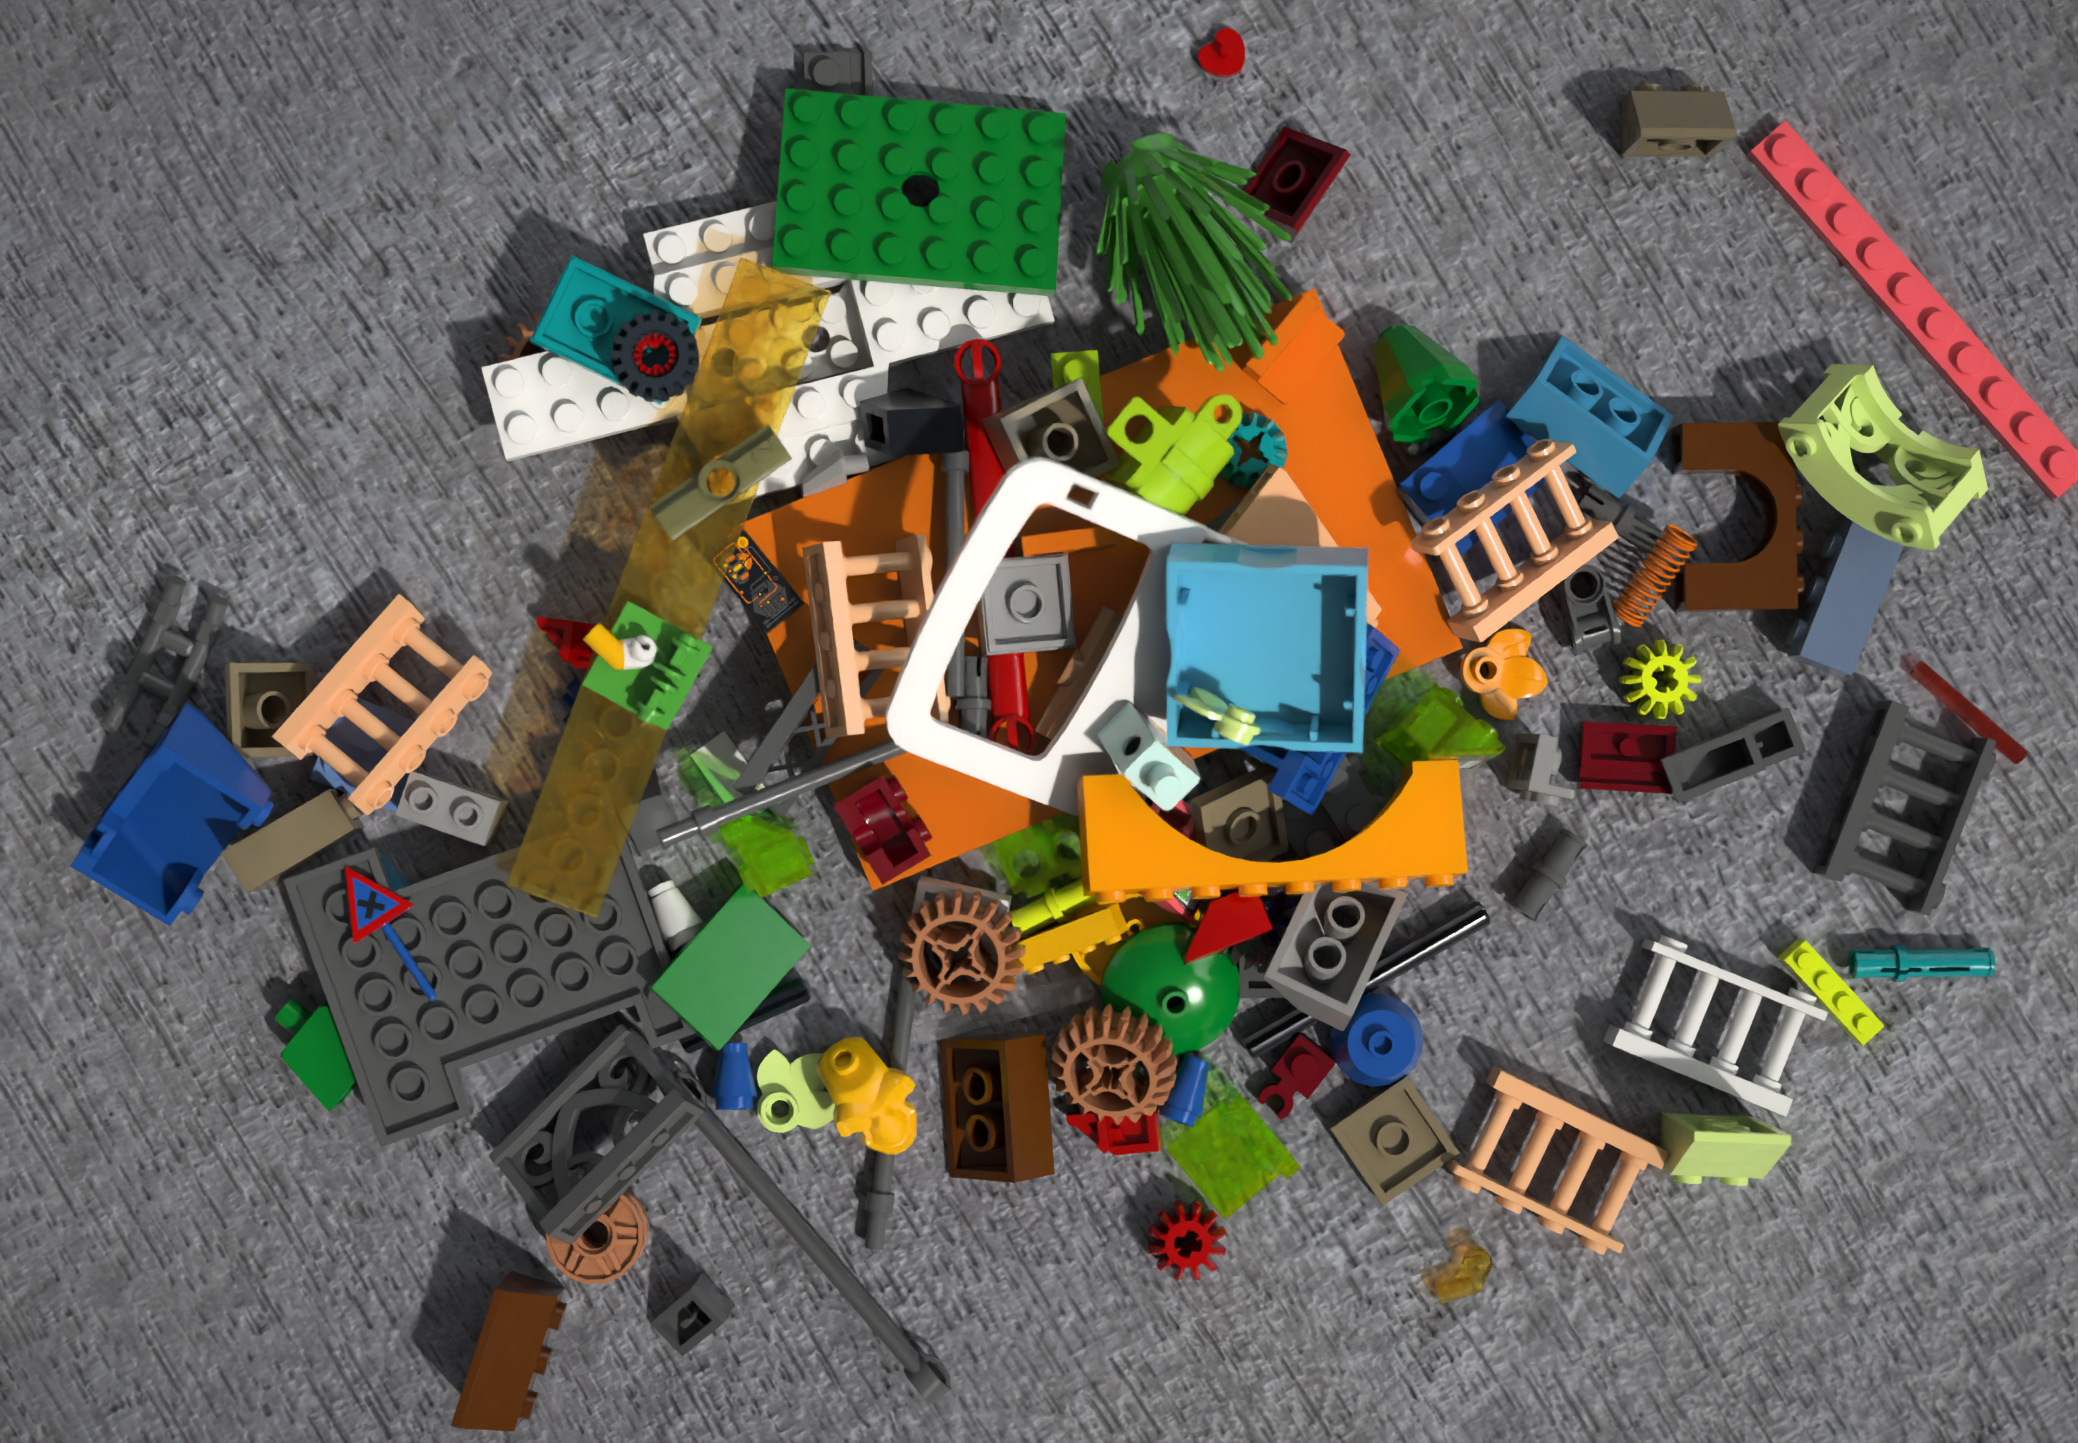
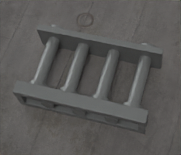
M1893 700L1878 701L1812 873L1828 880L1842 882L1845 875H1850L1853 872L1912 895L1906 910L1930 916L1932 909H1936L1944 897L1946 885L1942 882L1981 781L1990 775L1995 765L1996 754L1993 753L1997 741L1990 738H1972L1969 748L1909 725L1906 715L1910 707ZM1903 742L1962 765L1952 791L1893 769L1889 759L1894 746L1900 745ZM1884 786H1888L1944 808L1945 810L1936 834L1934 835L1876 812V807L1872 803L1878 788L1882 789ZM1870 829L1927 851L1928 854L1919 878L1860 856L1859 850L1855 848L1861 832H1866Z

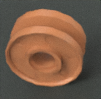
M628 1189L596 1220L607 1227V1242H593L588 1237L587 1230L572 1245L552 1238L546 1233V1248L554 1265L568 1278L584 1284H605L623 1276L642 1256L649 1238L648 1217L641 1201Z

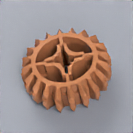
M960 888L955 890L951 902L942 891L937 893L935 905L928 900H924L918 908L920 914L911 913L906 923L909 928L903 929L899 937L905 946L900 948L898 959L908 962L902 969L903 977H917L911 986L912 993L920 992L923 989L928 991L925 998L926 1006L931 1005L938 998L944 1001L942 1004L943 1013L949 1012L952 1004H958L959 1011L964 1016L969 1013L971 1003L982 1013L988 1008V999L998 1005L1004 999L1005 994L1003 990L1009 992L1014 990L1017 983L1014 976L1021 975L1024 964L1018 959L1024 956L1026 947L1016 942L1022 935L1021 927H1007L1013 918L1011 911L1004 912L1001 915L995 913L999 905L997 899H992L987 907L980 903L982 899L980 891H975L971 900L968 901L965 900V894ZM950 921L971 923L964 929H954L947 924L944 927L940 926V924ZM984 932L991 938L996 947L998 963L990 959L991 953L981 943V936ZM969 939H972L968 948L969 953L967 952L963 957H959L957 962L952 965L956 955L955 951L957 952L966 945ZM926 941L933 945L932 951L937 953L942 960L940 972L935 968L928 956ZM960 975H969L975 978L976 980H978L980 977L983 978L982 980L975 982H960L954 980L956 977Z
M1110 1003L1104 1008L1103 1013H1100L1091 1006L1086 1011L1085 1016L1076 1013L1070 1019L1069 1025L1064 1024L1063 1028L1059 1031L1057 1042L1053 1044L1050 1069L1051 1076L1056 1077V1091L1066 1092V1105L1079 1103L1081 1116L1091 1111L1096 1113L1098 1123L1105 1116L1113 1118L1117 1126L1123 1121L1124 1116H1127L1136 1124L1138 1119L1141 1118L1142 1113L1152 1116L1154 1111L1157 1110L1158 1105H1164L1171 1088L1174 1087L1177 1058L1176 1054L1172 1052V1038L1162 1037L1161 1024L1148 1026L1147 1013L1136 1018L1131 1016L1129 1006L1122 1013L1115 1012ZM1081 1052L1088 1058L1086 1062L1090 1066L1088 1069H1086L1080 1059L1079 1053ZM1140 1060L1147 1068L1148 1075L1146 1077L1139 1071L1140 1065L1137 1062Z

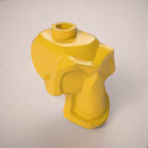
M861 1036L844 1038L828 1048L818 1060L816 1071L835 1103L833 1111L834 1126L840 1136L846 1137L860 1132V1139L865 1146L887 1155H897L909 1148L917 1135L916 1108L912 1103L905 1101L907 1095L916 1086L909 1074L896 1068H887Z

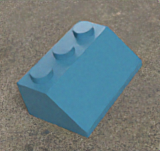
M1563 335L1519 393L1506 415L1508 419L1516 424L1519 430L1539 441L1550 438L1555 441L1573 443L1576 453L1564 462L1572 464L1590 477L1596 486L1609 491L1618 499L1652 462L1674 418L1668 411Z

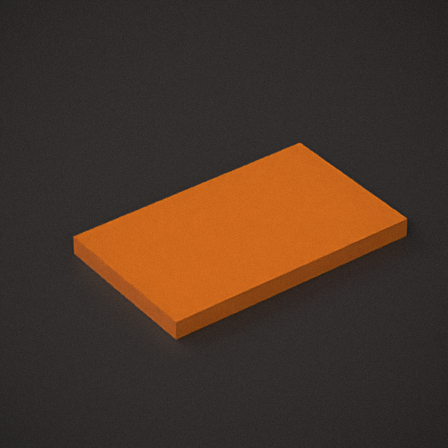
M1315 288L1307 291L1320 302ZM1306 292L1292 297V301L1285 300L1270 307L1272 312L1263 314L1273 331H1275ZM1321 304L1318 310L1326 316ZM1195 338L1185 341L1184 344H1178L1179 351L1176 357L1170 347L1100 376L1105 431L1133 397L1141 398L1156 412L1161 405L1187 407L1191 412L1195 413L1208 397L1216 394H1225L1234 397L1239 402L1242 414L1255 412L1274 421L1285 434L1288 454L1282 469L1288 473L1338 547L1369 548L1368 590L1382 609L1376 617L1379 621L1376 629L1400 649L1385 680L1463 648L1459 637L1454 636L1447 622L1451 617L1425 554L1413 551L1409 543L1417 536L1338 345L1287 405H1283L1243 372L1244 367L1253 357L1244 339L1240 346H1235L1234 348L1226 346L1232 357L1231 367L1225 362L1213 341L1224 366L1223 372H1219L1214 364L1206 362ZM1267 338L1258 340L1261 346L1266 342ZM1221 404L1215 408L1214 418L1218 423H1223L1228 417V410ZM1134 415L1128 419L1125 424V435L1129 441L1132 442L1148 423L1149 419L1147 417ZM965 434V451H967L966 434ZM1258 434L1256 438H1252L1248 443L1243 440L1239 441L1235 437L1232 438L1242 450L1239 456L1240 460L1237 463L1238 467H1241L1244 462L1247 463L1250 458H1255L1258 461L1261 459L1267 463L1262 458V454L1257 450L1260 445L1259 441L1263 437L1261 434ZM1108 437L1119 459L1125 450ZM941 454L906 455L850 478L846 484L806 496L724 530L728 541L732 540L741 531L746 530L805 602L802 607L770 633H767L792 697L817 662L802 548L822 542L841 541V549L845 557L896 553V540L924 534L927 547L932 554L933 562L930 574L932 590L935 595L945 577L946 473L941 472ZM969 472L964 473V540L974 525ZM1104 473V474H1102V475H1100V476H1098V477H1096V478H1094V479H1096V480H1098V481H1104V482H1106V481L1103 479V477L1106 475V473ZM1218 474L1213 480L1214 486L1202 501L1192 506L1184 517L1205 525L1240 502L1250 489L1234 486ZM1078 486L1069 491L1067 496L1091 493L1093 491ZM1019 530L1013 540L1015 557H1023ZM1117 532V547L1066 553L1068 554L1077 649L1080 650L1104 606L1124 616L1149 555V547ZM899 571L847 576L845 579L848 601L851 604L903 600ZM976 604L964 629V657L977 656V659H979V657L986 656H982ZM905 619L854 623L851 627L853 638L871 651L909 647ZM1076 648L1024 653L1030 724L1033 726L1034 731L1048 703L1051 702L1059 688L1056 684ZM902 667L885 668L864 700L890 697ZM871 670L859 671L858 682L864 681ZM987 671V699L990 700L989 682H988V671ZM820 696L815 703L818 724L824 723ZM950 698L949 722L947 724L958 728V711L954 710V700L958 698ZM991 710L987 711V739L989 740L990 731L993 728ZM810 712L803 721L804 726L813 725ZM885 717L865 719V733L838 737L820 765L822 766L891 739ZM1016 721L1018 750L1021 753H1026L1030 736L1024 724ZM1004 722L999 726L1000 729L996 734V743L1009 747L1007 723ZM825 728L820 729L822 742L826 738ZM814 730L807 731L816 752L817 745ZM1035 731L1036 745L1030 756L1043 753L1052 740ZM1183 747L1191 754L1193 759L1219 749ZM910 752L828 783L837 803L882 775L887 779L895 774L909 798L902 802L909 816L913 818L919 814L933 839L925 843L931 854L930 857L882 885L857 841L848 830L872 891L1064 813V811Z

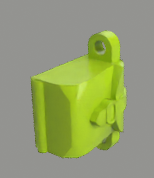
M1216 394L1208 397L1195 413L1191 412L1187 407L1161 405L1156 412L1141 398L1133 397L1106 430L1107 436L1125 451L1118 459L1121 465L1109 470L1103 479L1108 484L1185 516L1191 507L1202 501L1214 486L1213 480L1234 454L1233 447L1226 440L1241 422L1242 409L1239 402L1230 395ZM1222 404L1228 410V417L1223 423H1218L1214 418V410L1218 405ZM1134 415L1147 417L1149 419L1148 423L1132 442L1129 441L1125 435V424L1128 419Z

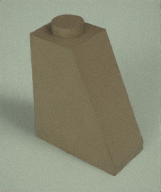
M329 789L221 852L246 893L273 888L284 879H287L364 829L365 827L359 819L363 812L348 800L350 793L346 792L343 794L340 790Z

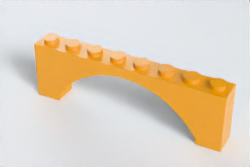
M1458 760L1410 762L1400 769L1401 782L1389 801L1376 817L1356 836L1324 854L1303 860L1280 863L1254 862L1232 858L1209 850L1188 839L1158 816L1131 786V781L1123 774L1082 776L1076 785L1084 896H1097L1098 904H1113L1126 902L1125 894L1143 893L1144 901L1153 902L1172 900L1173 892L1191 891L1192 899H1211L1220 897V890L1238 889L1239 897H1254L1267 895V887H1285L1286 894L1296 895L1313 893L1314 885L1332 884V892L1361 890V883L1378 882L1379 890L1407 888L1408 880H1425L1426 888L1453 886V878L1468 873Z

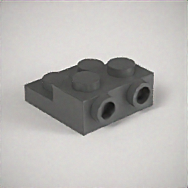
M1347 752L1313 816L1282 799L1287 840L1300 860L1324 854L1341 846L1366 827L1388 802L1378 788L1370 793L1360 778L1367 771L1354 752Z

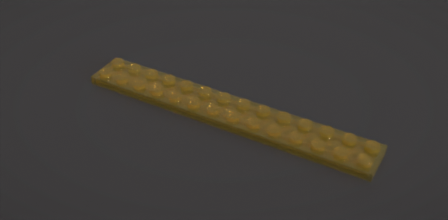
M740 258L603 626L609 632L612 631L629 600L702 640L760 482L739 495L735 501L726 504L674 541L661 526L649 506L698 473L707 463L718 459L767 424L770 425L778 436L829 301L830 291L745 258ZM726 469L713 471L707 480L709 491L716 496L729 494L735 485L733 474ZM595 651L592 654L582 684L598 656ZM581 684L506 885L597 918L667 731L655 724L651 725L639 719L635 713Z

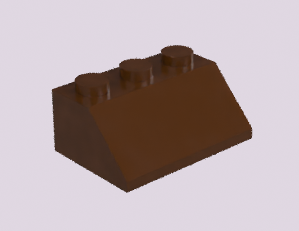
M999 1033L940 1038L949 1177L1016 1183L1055 1174L1045 1034Z
M511 1271L495 1288L451 1426L461 1429L514 1432L523 1418L531 1419L539 1393L532 1391L537 1374L545 1375L553 1353V1348L546 1346L551 1329L559 1331L568 1304L561 1302L565 1287Z

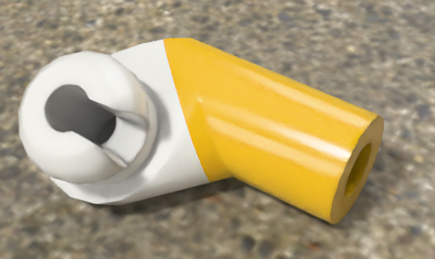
M601 623L595 626L583 639L615 670L644 668L653 662L657 652L656 643L649 636L641 635L637 638L617 640Z

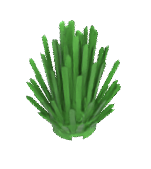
M1153 134L1130 143L1133 152L1125 156L1117 165L1111 159L1102 172L1100 186L1107 202L1096 255L1099 254L1101 258L1107 252L1109 243L1106 289L1108 292L1112 291L1115 286L1116 277V306L1120 302L1123 304L1127 298L1128 275L1131 281L1136 331L1142 336L1144 332V319L1135 248L1136 240L1138 255L1141 256L1155 307L1161 316L1175 357L1179 351L1177 340L1181 344H1184L1185 340L1180 324L1184 314L1206 362L1214 364L1219 372L1224 371V366L1213 341L1230 367L1232 357L1226 346L1228 348L1240 346L1243 343V339L1254 358L1261 359L1264 356V350L1258 340H1263L1266 337L1272 346L1278 343L1277 335L1263 316V314L1272 312L1270 309L1272 307L1270 295L1264 288L1260 278L1243 260V255L1229 237L1283 299L1292 301V296L1276 277L1277 273L1274 271L1276 268L1261 253L1266 248L1265 243L1207 193L1209 190L1280 239L1291 241V237L1287 232L1262 216L1265 214V210H1269L1271 206L1224 181L1227 180L1237 185L1247 184V181L1243 177L1250 178L1257 174L1250 170L1188 151L1184 143L1177 142L1172 134Z

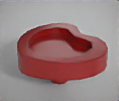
M1221 29L1216 34L1213 43L1200 49L1197 58L1198 64L1203 71L1212 76H1236L1241 72L1245 61L1243 39L1233 29Z

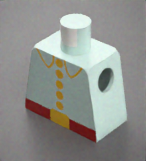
M1131 701L1097 733L1098 738L1119 771L1165 811L1171 810L1201 779L1191 754L1183 747L1167 746V733ZM1135 738H1141V744L1135 752L1132 744L1129 743Z

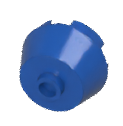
M1368 994L1361 996L1354 1014L1344 1031L1332 1027L1330 1045L1335 1062L1346 1076L1362 1085L1381 1087L1399 1081L1413 1070L1422 1052L1423 1033L1417 1016L1407 1004L1390 995Z

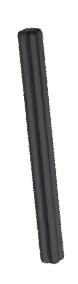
M1479 901L1473 902L1382 954L1375 965L1362 996L1371 993L1488 926L1490 918L1483 905ZM1293 1005L1244 1033L1241 1037L1242 1043L1252 1058H1257L1320 1022V1020L1299 1011Z

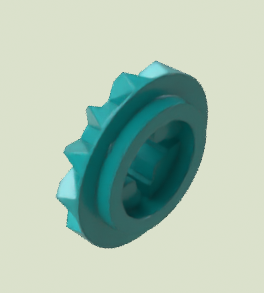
M1255 412L1242 414L1240 424L1226 440L1233 447L1234 454L1219 474L1234 486L1251 489L1270 464L1283 468L1288 454L1285 434L1270 418ZM1258 434H1261L1263 437L1259 441L1260 445L1257 450L1262 454V458L1267 463L1261 459L1258 461L1255 458H1250L1247 463L1244 462L1241 467H1238L1237 463L1240 460L1239 456L1242 450L1232 438L1235 437L1239 441L1243 440L1248 443L1252 438H1256Z

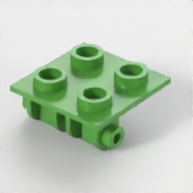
M628 600L610 633L617 640L637 638L641 635L649 636L657 646L655 659L644 668L615 670L598 655L582 685L635 713L639 719L651 725L655 724L667 731L713 646Z

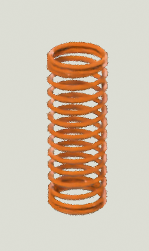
M1667 524L1666 528L1663 529L1664 533H1660L1662 539L1666 541L1656 540V544L1660 548L1656 546L1651 547V550L1656 555L1646 553L1647 558L1651 562L1642 560V564L1647 569L1637 567V571L1641 575L1632 574L1637 582L1628 580V585L1631 588L1623 587L1624 592L1627 594H1619V598L1623 602L1619 600L1613 602L1612 607L1616 616L1631 626L1642 627L1644 619L1648 617L1647 613L1652 612V606L1657 605L1656 599H1661V592H1666V586L1671 584L1670 579L1675 578V572L1680 571L1679 565L1685 564L1684 558H1689V552L1694 551L1695 546H1697V541L1690 534L1675 525ZM1672 546L1683 550L1686 553V555H1681ZM1666 552H1668V553H1670V554H1672V555H1674V556H1676V557H1679L1682 562H1677L1674 558H1672V557H1671L1669 554H1667ZM1662 559L1666 560V561L1669 562V563L1674 564V565L1677 567V569L1671 568V567H1670L1665 561H1663ZM1659 567L1670 571L1672 573V576L1667 575ZM1655 574L1664 577L1667 583L1662 582ZM1652 582L1661 585L1663 590L1658 589ZM1646 588L1657 592L1658 596H1653ZM1642 595L1651 598L1653 603L1648 602ZM1638 602L1647 605L1649 610L1644 609ZM1634 609L1643 612L1644 617L1637 613Z

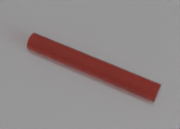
M1924 661L1918 662L1909 674L1983 738L1997 741L1995 748L2012 763L2017 765L2026 757L2028 750Z

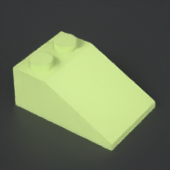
M1661 1112L1660 1147L1670 1152L1662 1170L1669 1175H1673L1674 1182L1700 1184L1702 1183V1176L1720 1177L1719 1183L1746 1186L1748 1185V1178L1764 1179L1791 1145L1790 1134L1754 1116Z

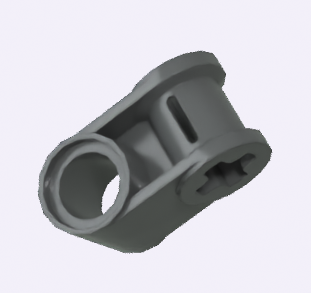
M1584 564L1555 586L1563 616L1565 637L1574 656L1583 654V650L1607 642L1613 646L1621 643L1620 626L1611 605L1605 578L1597 567ZM1578 572L1585 574L1590 582L1589 591L1582 598L1576 597L1570 589L1571 579ZM1600 627L1598 630L1584 633L1586 630Z

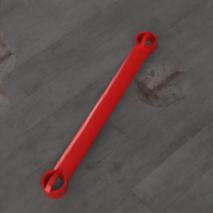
M983 339L966 341L959 347L954 361L957 377L961 380L974 523L1006 474L982 423L983 420L1001 412L998 376L1001 372V358L996 347ZM981 347L989 350L995 362L994 372L985 380ZM971 348L975 381L967 378L961 368L964 353ZM1013 541L1003 558L1015 557ZM1024 653L986 656L988 658L987 671L990 700L992 701L991 714L993 725L989 740L996 742V734L1000 729L999 726L1006 722L1009 748L1019 751L1016 721L1024 724L1030 736L1029 745L1026 749L1027 752L1024 754L1031 755L1036 745V734L1033 726L1030 724Z

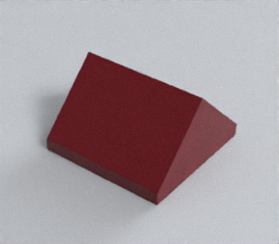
M1284 126L1254 170V173L1257 175L1250 177L1247 184L1241 190L1271 206L1269 210H1265V214L1262 216L1287 232L1291 237V241L1288 242L1292 244L1345 166L1351 154L1344 148Z

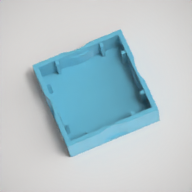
M1172 543L1167 558V631L1171 643V667L1167 678V746L1236 749L1251 745H1270L1294 751L1362 753L1369 548ZM1193 687L1209 691L1221 698L1227 706L1233 704L1256 715L1254 722L1261 727L1259 735H1253L1249 745L1224 737L1213 730L1217 720L1204 716L1177 701H1173L1174 696L1180 694L1190 697L1189 693Z

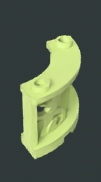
M1831 364L1823 372L1825 381L1790 418H1783L1779 422L1778 428L1786 445L1787 452L1813 488L1836 510L1851 521L1874 534L1903 546L1935 550L1940 544L1939 537L1968 502L1972 498L1980 499L1988 490L1979 449L1953 445L1933 437L1925 431L1917 435L1899 420L1902 413L1895 407L1882 388L1874 365ZM1822 415L1825 418L1826 422L1819 419V417ZM1850 447L1862 453H1874L1888 464L1889 473L1898 486L1873 485L1855 471ZM1928 504H1931V505L1935 506V508H1934L1933 511H1932L1931 507L1928 506Z

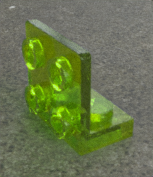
M1237 1088L1204 1114L1202 1118L1198 1119L1194 1127L1186 1129L1167 1146L1170 1155L1223 1218L1230 1217L1281 1173L1288 1179L1301 1168L1297 1160Z

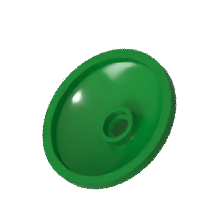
M1164 922L1138 930L1115 949L1103 972L1101 1000L1103 1009L1110 1003L1117 1013H1122L1127 1006H1129L1131 1016L1139 1018L1147 1013V1025L1161 1024L1162 1037L1172 1038V1052L1176 1056H1180L1204 1048L1226 1030L1238 1008L1240 976L1236 963L1227 948L1220 953L1185 965L1182 958L1190 945L1197 926L1181 922ZM1173 996L1183 998L1181 1004L1176 1007L1168 1006L1167 1001Z

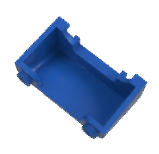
M186 701L106 806L70 866L170 926L181 911L189 915L204 894V891L198 887L203 876L241 828L246 830L251 824L257 827L262 825L275 803L268 799L272 790L205 713Z

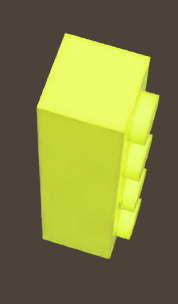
M1797 938L1777 957L1811 996L1817 998L1816 1001L1855 1043L1864 1046L1884 1027V1024L1806 940Z

